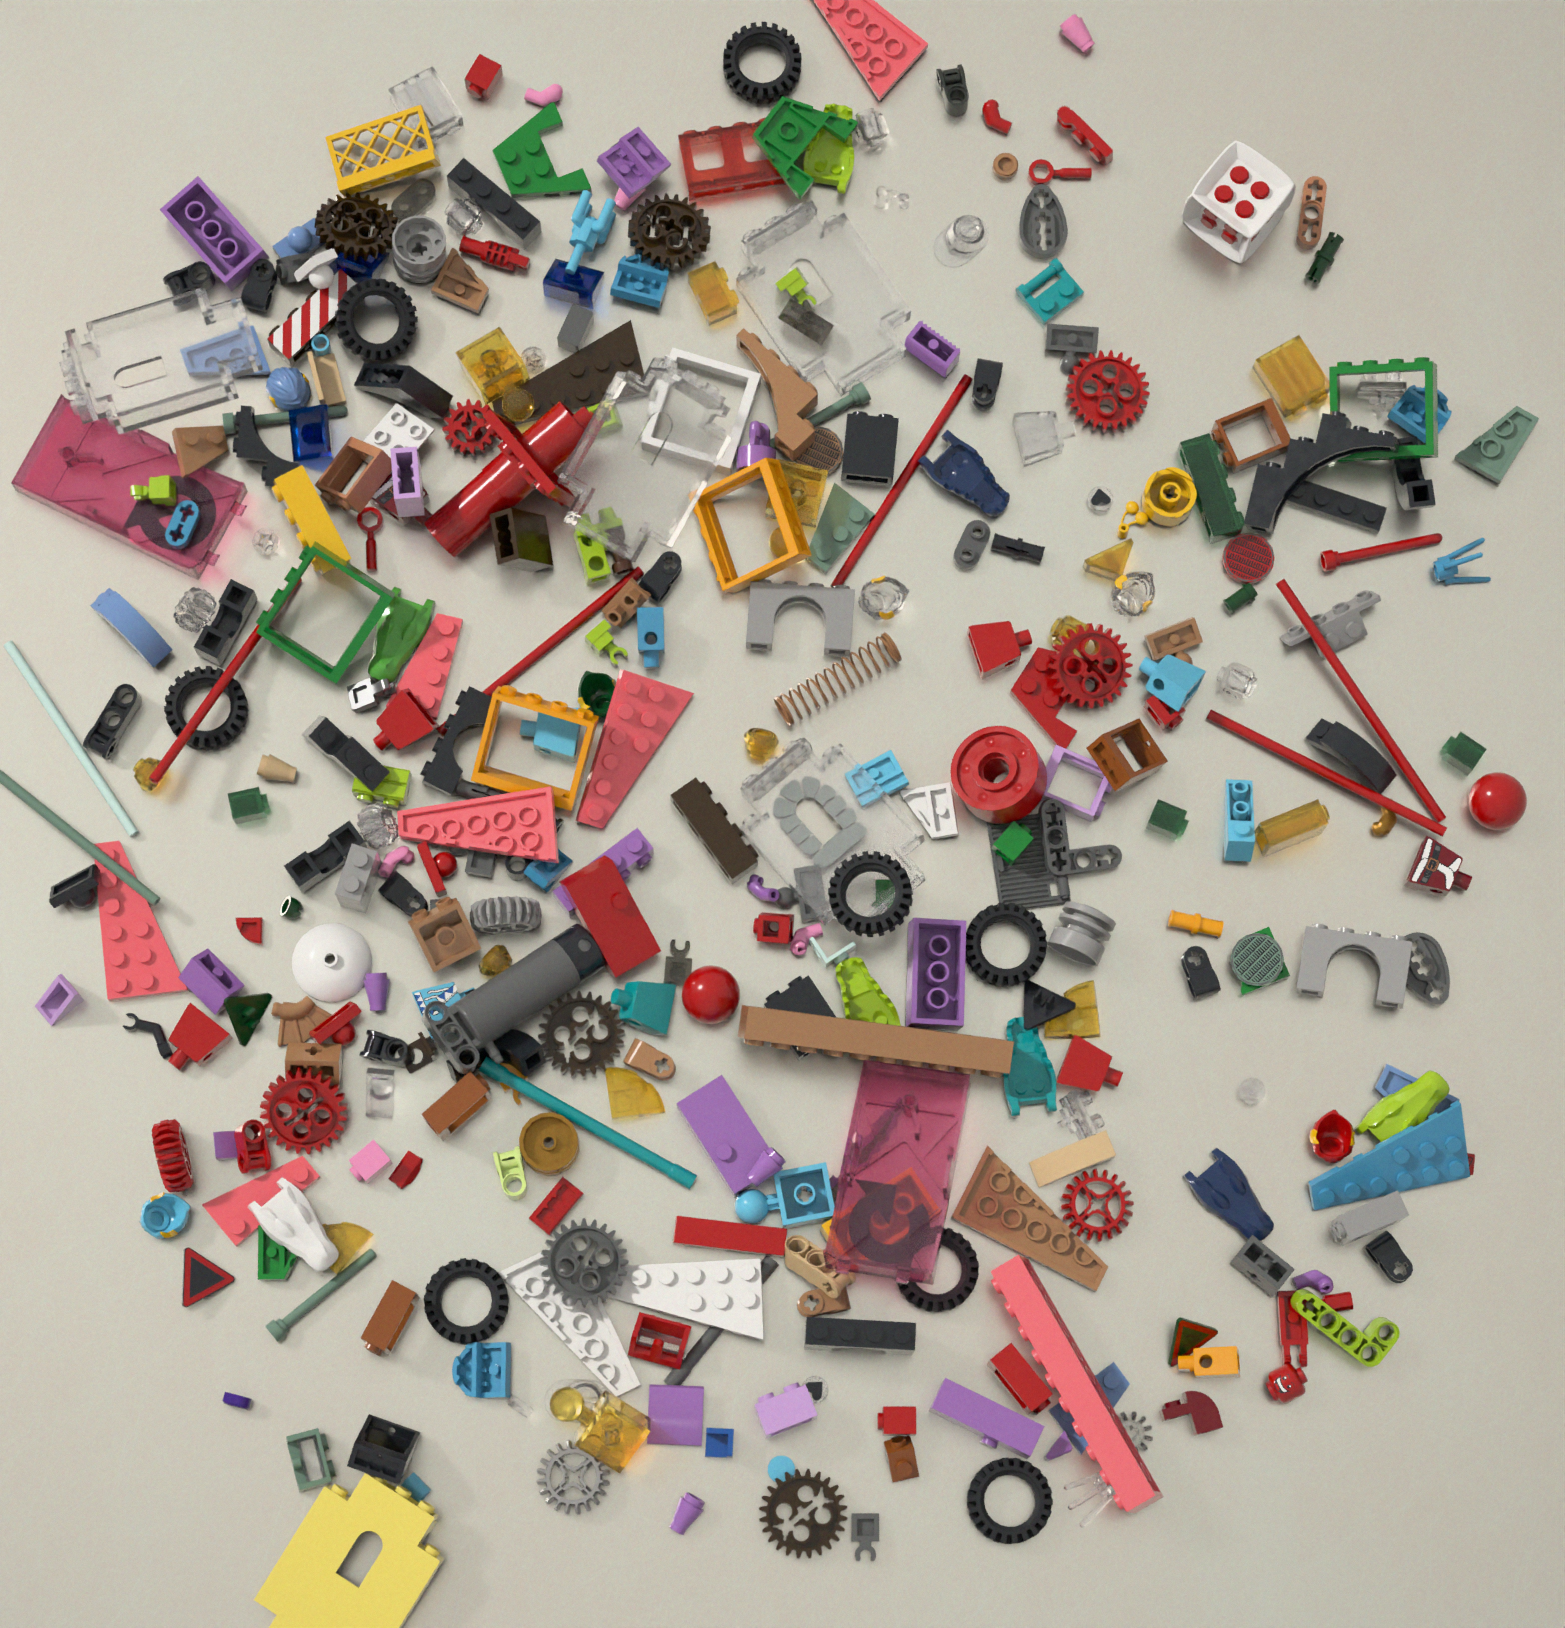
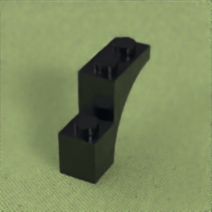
M241 405V411H237L235 417V426L239 427L238 437H234L233 453H237L236 457L240 460L267 462V466L262 468L261 479L265 482L267 488H272L275 486L273 483L275 478L301 466V464L284 460L272 453L258 433L255 423V409L252 406Z
M318 716L302 734L320 753L325 754L342 766L369 791H373L390 773L352 736L345 735L327 717Z

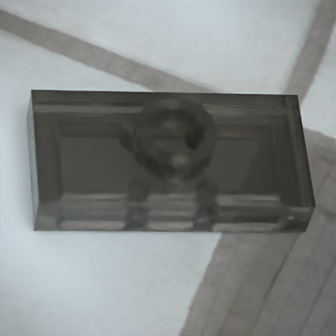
M791 298L778 317L820 345L824 343L834 327L833 324Z

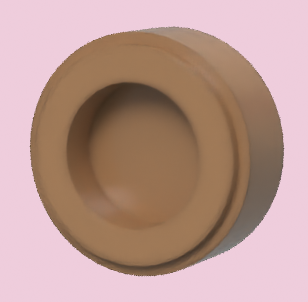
M1001 153L996 156L993 161V173L1002 180L1013 178L1018 171L1016 157L1010 153Z

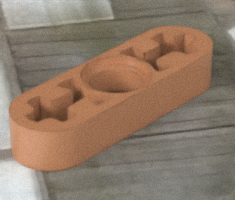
M1318 176L1309 177L1302 189L1296 241L1301 248L1306 250L1315 248L1321 237L1327 185ZM1315 184L1317 185L1318 192L1315 200H1310L1312 197V189L1310 188ZM1308 207H1313L1318 211L1319 215L1314 219H1310L1305 215L1304 210ZM1308 226H1312L1311 237H1314L1310 242L1306 241L1305 237Z

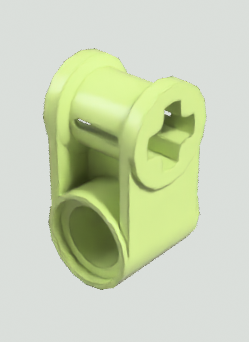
M516 1146L514 1150L503 1153L493 1152L497 1173L500 1176L505 1195L513 1201L524 1198L528 1188L520 1147ZM520 1181L522 1188L518 1192L513 1193L508 1190L510 1182Z

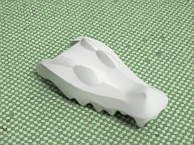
M281 1177L276 1182L281 1189L279 1193L262 1207L256 1201H253L248 1205V1209L254 1214L264 1232L278 1245L286 1247L289 1252L297 1257H302L315 1272L327 1270L336 1262L339 1252L327 1237L309 1200L297 1187Z

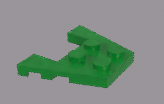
M782 96L753 133L752 139L795 196L801 200L815 179L794 165L822 128L845 143L857 127L858 122L850 118L846 120L837 117V114L829 111L825 113L813 109L811 105Z
M554 102L546 106L492 150L512 198L536 197L554 193L567 195L569 192H582L583 190L592 192L583 168L557 177L541 140L540 134L563 126V121Z

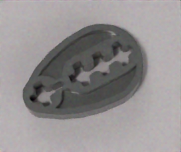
M1039 184L1033 187L1023 205L1019 222V242L1029 255L1045 259L1057 255L1063 249L1067 240L1068 228L1063 208L1057 196L1047 185ZM1038 193H1043V196L1046 197L1043 208L1040 207L1039 198H1035L1038 196ZM1039 217H1044V220L1048 221L1045 225V232L1049 233L1046 236L1045 242L1046 245H1050L1047 247V250H1042V247L1038 246L1041 243V234H1037L1040 232L1041 224L1036 222L1039 221Z
M1420 932L1410 933L1404 937L1408 938L1407 941L1416 942L1415 952L1417 955H1423L1424 958L1421 960V964L1424 967L1429 966L1430 970L1427 972L1428 976H1425L1424 973H1418L1417 970L1420 968V964L1412 962L1411 958L1414 956V953L1411 950L1406 987L1420 1000L1431 1006H1440L1448 999L1450 989V975L1446 957L1440 944L1432 936ZM1432 986L1436 990L1441 989V1000L1430 996V993L1433 991Z

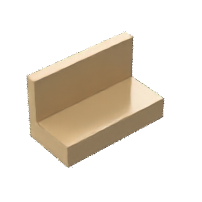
M312 351L307 352L321 408L347 404L334 353L314 358Z

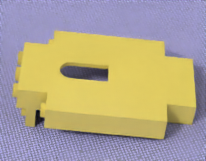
M367 1473L364 1474L350 1497L347 1496L348 1491L338 1484L334 1483L333 1486L330 1484L324 1486L254 1601L277 1615L269 1628H402L444 1560L439 1555L441 1551L429 1543H426L425 1546L421 1544L437 1523L436 1519L439 1515L433 1512L435 1508L424 1500H421L419 1503L411 1498L412 1493L403 1486L398 1485L394 1487L387 1480ZM366 1531H372L380 1536L383 1547L373 1566L358 1587L336 1572L359 1535Z

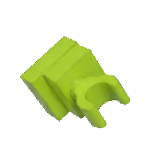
M798 267L775 283L780 291L787 289L791 296H796L802 312L805 313L807 311L803 305L805 299L811 300L814 305L817 304L816 298L808 295L803 290L809 283Z
M170 475L149 477V486H130V496H134L136 501L150 499L154 504L175 506L176 482Z
M604 619L585 635V642L598 655L606 650L610 655L611 663L614 666H618V661L615 660L614 655L621 653L627 658L628 653L624 648L614 644V638L610 634L611 626Z

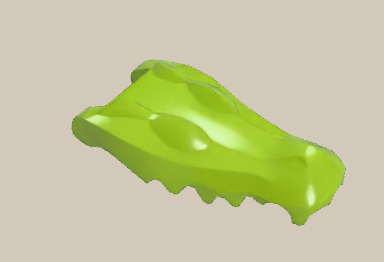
M835 103L826 104L823 111L825 113H828V111L835 113L837 117L846 120L852 119L853 116L852 108ZM822 128L806 149L803 171L815 179L814 182L837 186V193L845 194L854 167L855 157L852 146V134L843 143Z
M852 957L840 962L836 966L835 973L841 987L845 1019L901 1026L894 1004L883 993L878 983L870 976L861 958Z
M1427 1071L1414 1083L1377 1102L1355 1127V1130L1361 1135L1369 1129L1382 1142L1410 1126L1415 1127L1429 1119L1428 1116L1433 1114L1436 1106L1448 1095L1450 1088L1447 1081L1437 1072Z

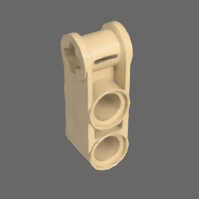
M793 1235L785 1241V1265L805 1278L809 1283L824 1291L829 1297L837 1298L845 1286L855 1282L856 1276L848 1265L841 1263L804 1236Z

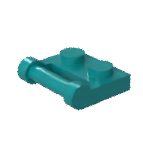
M1057 258L1049 262V266L1025 285L1021 284L1015 289L1018 296L1043 325L1047 324L1084 295V291L1068 274ZM1056 274L1059 280L1034 299L1031 292Z

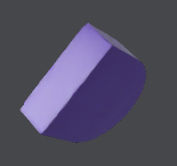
M225 1392L223 1397L224 1404L247 1410L250 1408L252 1401L250 1398Z

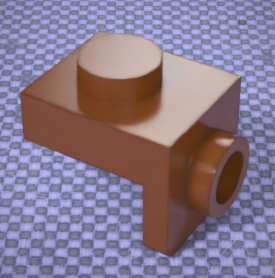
M895 1436L890 1440L884 1441L892 1482L919 1477L915 1451L910 1436Z

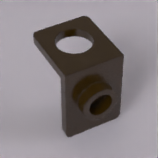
M422 1032L418 1033L420 1037L418 1040L409 1044L412 1049H419L423 1053L421 1062L418 1064L411 1063L406 1066L410 1074L437 1060L433 1053L438 1050L431 1037L425 1038ZM404 1047L398 1050L400 1057L404 1053Z

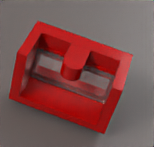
M639 1312L632 1333L628 1356L680 1369L692 1326Z

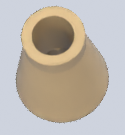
M271 754L269 756L262 755L256 775L263 776L262 779L293 783L297 767H293Z

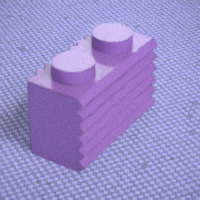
M919 321L905 339L904 348L944 378L947 377L959 362L960 348H956V345H952V342H948V339H944L935 330H931V327H927V324H923V321Z

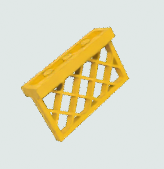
M422 105L325 137L338 180L336 181L337 186L344 197H346L347 192L353 196L357 192L361 193L441 166ZM418 114L420 122L416 130L405 126L409 116ZM389 123L398 126L392 138L381 134L384 126ZM402 129L413 133L407 146L396 141ZM365 131L374 134L368 146L357 142L360 134ZM418 136L425 139L428 149L420 152L411 148ZM378 137L389 141L383 154L372 149ZM345 139L350 143L344 154H341L335 150L333 142ZM394 144L405 149L402 156L396 160L387 157ZM354 145L365 149L359 162L348 157ZM370 152L381 157L378 164L372 168L363 165ZM346 160L357 165L353 174L343 177L341 169Z

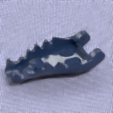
M946 430L941 437L949 446L933 463L923 455L918 460L919 464L936 484L977 505L986 514L997 516L1008 505L1009 493L996 483L994 475L989 467L984 464V460L977 450L958 439L949 430Z
M1216 1147L1211 1152V1155L1216 1160L1213 1165L1198 1177L1188 1171L1183 1175V1178L1190 1185L1200 1203L1212 1214L1221 1217L1224 1222L1233 1228H1237L1248 1240L1252 1235L1260 1241L1264 1240L1274 1228L1273 1221L1261 1207L1241 1168L1234 1160Z

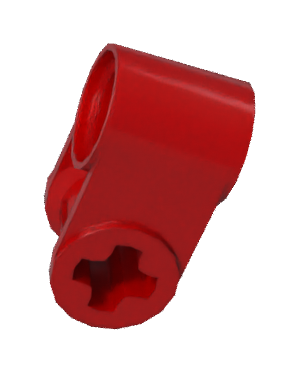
M254 1119L239 1125L234 1132L240 1172L244 1174L248 1173L249 1170L261 1168L265 1171L269 1170L271 1167V1155L267 1145L264 1125ZM246 1127L254 1132L253 1140L246 1136Z

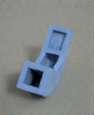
M108 588L90 605L153 668L173 650L159 633L116 591Z

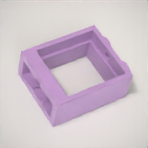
M1055 745L1046 766L1047 785L1041 801L1056 799L1063 804L1065 811L1092 822L1094 815L1100 817L1106 803L1101 799L1104 792L1110 793L1112 786L1094 760ZM1060 761L1103 778L1090 810L1047 792Z

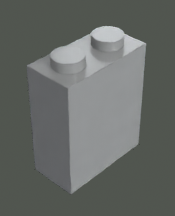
M351 844L335 891L340 906L366 914L379 876L378 870L382 864L377 851Z

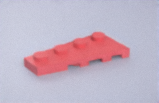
M439 613L436 614L396 687L397 693L390 697L386 708L401 690L409 688L433 719L438 720L463 619Z
M301 1156L202 1204V1206L237 1247L257 1231L258 1225H260L254 1214L248 1209L250 1203L256 1201L261 1207L281 1191L276 1183L281 1177L292 1183L301 1192H304L320 1176L308 1161Z

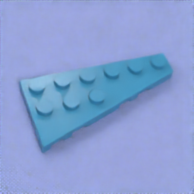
M1457 1100L1450 1104L1451 1107L1439 1114L1435 1112L1428 1116L1429 1119L1421 1124L1402 1130L1375 1145L1376 1148L1366 1154L1360 1153L1353 1157V1161L1344 1166H1336L1309 1181L1313 1209H1323L1388 1195L1397 1190L1401 1192L1470 1177L1461 1103Z

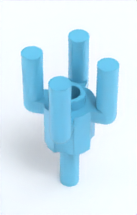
M587 190L582 191L571 217L574 225L569 243L575 248L565 269L568 274H575L583 253L592 252L596 242L598 244L605 242L616 217V213L613 212L616 202L613 199L608 198L597 220L589 216L592 205L589 204L592 193Z

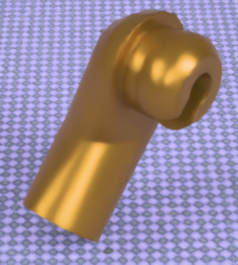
M1382 806L1383 816L1379 819V822H1374L1372 825V831L1376 836L1389 834L1397 823L1396 813Z

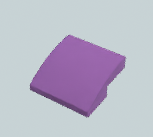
M639 127L621 137L615 146L599 155L597 159L598 164L629 199L647 187L671 166L667 158Z
M649 1385L647 1444L702 1446L704 1386Z

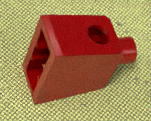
M1010 621L968 626L967 635L982 679L1019 662L1021 658L1019 648L1032 644L1029 630L1026 629L1014 633Z
M407 688L401 690L377 718L376 724L382 731L373 738V741L382 751L392 743L400 750L435 731L440 726L411 690Z
M189 1003L168 1039L177 1048L168 1059V1062L179 1071L189 1059L198 1066H201L232 1039V1036L196 1006Z
M1073 1035L1056 1082L1100 1091L1103 1082L1118 1087L1123 1072L1109 1067L1113 1056L1083 1038Z

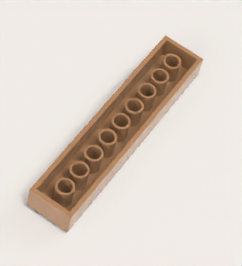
M742 1005L738 1037L743 1038L744 1043L748 1045L763 1047L765 1041L771 1042L770 1047L790 1050V1046L795 1045L798 1051L817 1053L818 1048L824 1049L823 1054L843 1057L844 1052L850 1053L849 1057L861 1060H870L871 1055L876 1056V1061L896 1064L897 1059H902V1064L907 1066L923 1067L924 1062L929 1063L928 1068L949 1071V1066H955L954 1071L967 1074H975L976 1069L981 1070V1075L1001 1078L1002 1073L1010 1074L1014 1041L747 1005Z

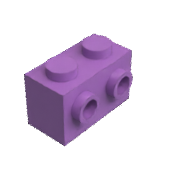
M208 948L192 957L178 977L215 1015L226 1008L224 1005L225 998L238 996L245 986Z

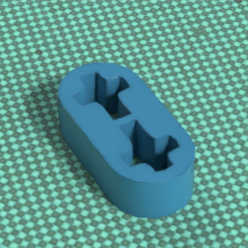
M185 500L177 505L166 529L165 538L173 549H183L189 544L199 522L200 510L193 501ZM191 508L194 515H189L184 523L182 511H188ZM182 527L181 534L184 538L174 542V538L171 535L178 534Z

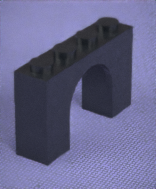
M806 1317L804 1350L831 1351L832 1348H864L885 1351V1354L912 1356L915 1351L916 1323Z

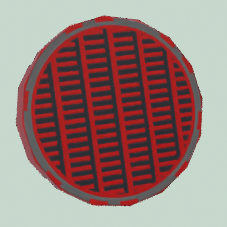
M1243 533L1230 539L1224 548L1222 563L1226 573L1234 581L1241 584H1255L1267 578L1273 568L1275 557L1273 548L1265 538L1258 534Z

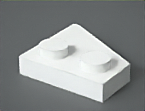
M950 782L900 791L901 796L933 840L959 835Z

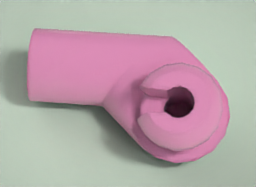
M552 84L541 92L528 88L524 99L546 107L561 98L563 89L559 84Z

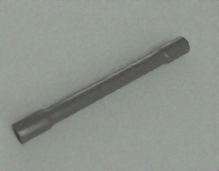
M768 1255L761 1261L762 1284L767 1281L779 1266ZM710 1326L683 1358L681 1368H673L663 1381L667 1385H681L689 1376L693 1367L725 1329Z

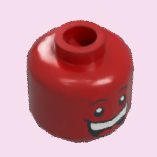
M1286 1363L1268 1374L1269 1381L1265 1383L1275 1401L1280 1400L1282 1403L1287 1404L1305 1394L1304 1383L1308 1382V1379L1301 1367L1295 1369L1292 1364Z

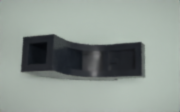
M1417 436L1398 438L1399 446L1418 445ZM1420 458L1392 460L1393 467L1391 470L1394 486L1402 508L1404 510H1415L1434 507L1436 503L1432 479L1425 480Z
M1321 718L1306 736L1309 744L1339 759L1355 774L1361 785L1379 794H1382L1397 776L1387 760L1371 744L1337 721L1333 724Z
M511 1029L493 1041L503 1058L501 1063L515 1067L525 1077L546 1063L542 1045L525 1032ZM484 1048L478 1051L479 1061L472 1073L480 1069L486 1057L491 1059ZM462 1054L459 1056L463 1064L470 1065L473 1063L470 1055ZM449 1060L446 1061L450 1076L457 1083L466 1074L459 1073Z

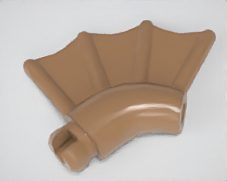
M305 996L297 1003H273L271 1014L274 1017H280L277 1045L281 1047L288 1043H304L311 1038L309 1032L332 1014L315 1005L308 996Z

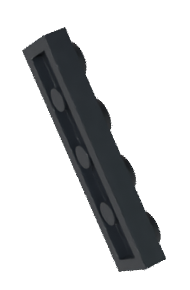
M1306 480L1287 501V504L1376 534L1380 531L1387 507Z

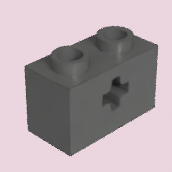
M1253 1235L1230 1262L1272 1297L1295 1270Z

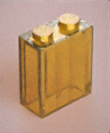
M1300 335L1255 360L1252 368L1284 418L1290 415L1296 417L1307 409V405L1313 402L1319 404L1328 398L1330 391L1329 380Z
M1317 799L1260 822L1255 829V839L1263 857L1322 834L1329 824L1330 816L1328 810Z

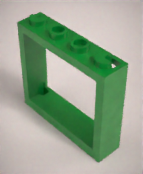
M1428 357L1414 358V362L1404 363V359H1389L1388 364H1378L1377 360L1362 361V365H1352V362H1337V366L1329 367L1330 413L1331 411L1340 412V376L1425 371L1426 445L1399 446L1398 453L1382 451L1357 453L1337 459L1334 462L1438 458L1437 364L1430 361Z
M315 541L312 547L305 546L298 557L302 562L297 569L292 566L284 578L288 583L283 591L278 588L272 596L270 602L273 603V606L269 612L263 610L256 623L260 626L256 633L337 684L394 598L395 593ZM316 555L380 595L334 666L270 626Z

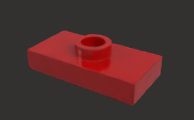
M562 1177L532 1213L529 1220L550 1236L584 1193L566 1178Z

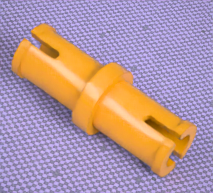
M1171 910L1168 920L1169 927L1190 930L1191 934L1199 932L1217 936L1218 938L1221 937L1224 925L1223 921L1204 918L1198 913L1191 915Z

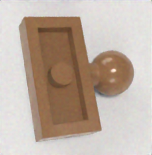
M1194 617L1144 635L1152 659L1155 661L1166 655L1174 654V657L1193 665L1192 658L1184 653L1183 650L1203 642Z

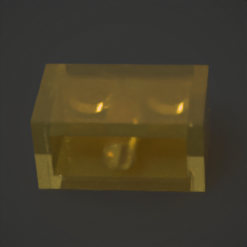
M716 261L687 273L689 286L709 326L737 314L739 299L734 289L729 290L726 284L729 281L723 267H718Z

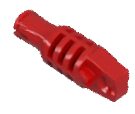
M463 236L461 239L460 252L478 256L482 262L513 271L514 267L528 270L530 259L519 255V249L491 240L484 243Z

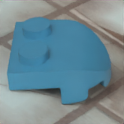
M642 253L628 258L623 256L618 263V270L611 286L610 295L660 308L667 287L668 267H664L662 270L658 262L654 266H650L651 259L648 258L642 261Z
M1412 385L1405 391L1387 417L1426 444L1425 387L1421 388ZM1437 389L1439 434L1449 420L1452 411L1448 409L1447 397Z
M474 1342L466 1345L462 1353L455 1357L452 1367L453 1380L456 1385H459L465 1395L477 1398H510L511 1343Z

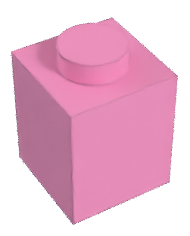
M372 1140L349 1159V1162L352 1164L349 1170L358 1181L364 1179L368 1184L393 1163L375 1140Z

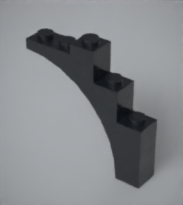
M1331 411L1330 414L1323 413L1316 443H1313L1314 440L1300 436L1298 440L1290 438L1283 468H1281L1280 464L1274 462H1266V465L1258 464L1244 525L1249 530L1273 534L1279 515L1291 495L1317 470L1337 459L1357 453L1374 451L1398 453L1400 445L1398 438L1394 436V433L1385 430L1373 433L1369 432L1368 428L1362 426H1354L1351 429L1352 423L1344 413Z

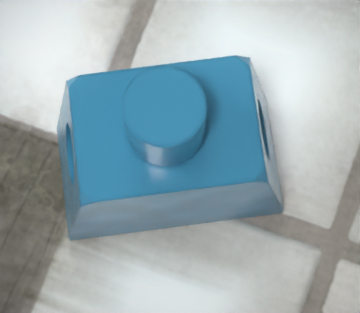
M663 607L637 608L638 653H644V668L660 667L659 653H665ZM655 636L656 643L647 644V637Z

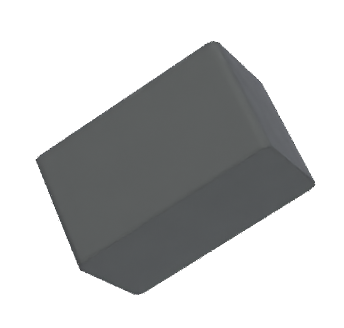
M573 304L557 336L558 346L573 353L579 351L593 325V312Z

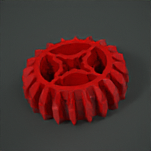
M167 1119L154 1124L152 1128L154 1152L165 1189L171 1193L191 1188L193 1184L191 1161L180 1123L176 1119Z
M1093 1169L1091 1178L1086 1171H1083L1081 1173L1083 1181L1077 1176H1074L1072 1179L1076 1187L1071 1184L1066 1185L1065 1188L1071 1195L1062 1194L1061 1198L1069 1201V1204H1062L1061 1210H1069L1070 1212L1063 1216V1220L1072 1218L1073 1222L1068 1227L1072 1230L1077 1225L1080 1228L1076 1233L1078 1237L1084 1231L1088 1232L1086 1236L1087 1241H1090L1093 1234H1096L1097 1242H1101L1103 1238L1102 1233H1105L1106 1238L1111 1240L1113 1238L1111 1230L1120 1235L1122 1230L1118 1224L1127 1227L1129 1224L1123 1216L1132 1217L1133 1215L1132 1211L1125 1209V1207L1134 1205V1202L1131 1200L1125 1201V1198L1129 1197L1132 1193L1130 1190L1122 1193L1121 1189L1126 1185L1125 1181H1122L1119 1185L1114 1183L1118 1178L1117 1174H1114L1111 1180L1107 1179L1108 1170H1104L1102 1176L1098 1177L1097 1169ZM1098 1184L1110 1190L1099 1195L1093 1192L1092 1189L1089 1190L1087 1186ZM1079 1191L1083 1194L1087 1205L1080 1215H1078L1075 1205ZM1114 1196H1116L1119 1205L1115 1220L1108 1209V1202ZM1105 1197H1107V1199L1103 1202V1205L1101 1206V1208H1103V1211L1096 1209L1095 1211L1092 1210L1090 1213H1087L1091 1209V1206L1094 1204L1091 1202V1200L1098 1202L1102 1201ZM1092 1216H1096L1105 1221L1107 1225L1096 1227L1084 1221Z

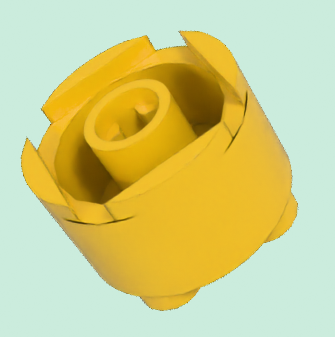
M1169 467L1156 471L1149 477L1142 494V510L1147 514L1148 518L1159 525L1177 526L1189 516L1197 496L1196 488L1190 475L1179 468ZM1168 494H1171L1172 498L1167 499L1166 496Z

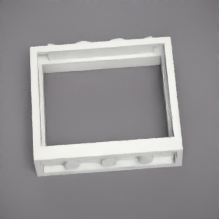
M672 347L670 355H665L661 369L665 370L662 379H657L654 387V393L657 394L655 401H650L647 408L646 416L649 417L647 426L642 425L639 432L638 440H642V450L730 476L737 457V449L741 445L761 383V374ZM677 362L747 383L723 458L653 438Z

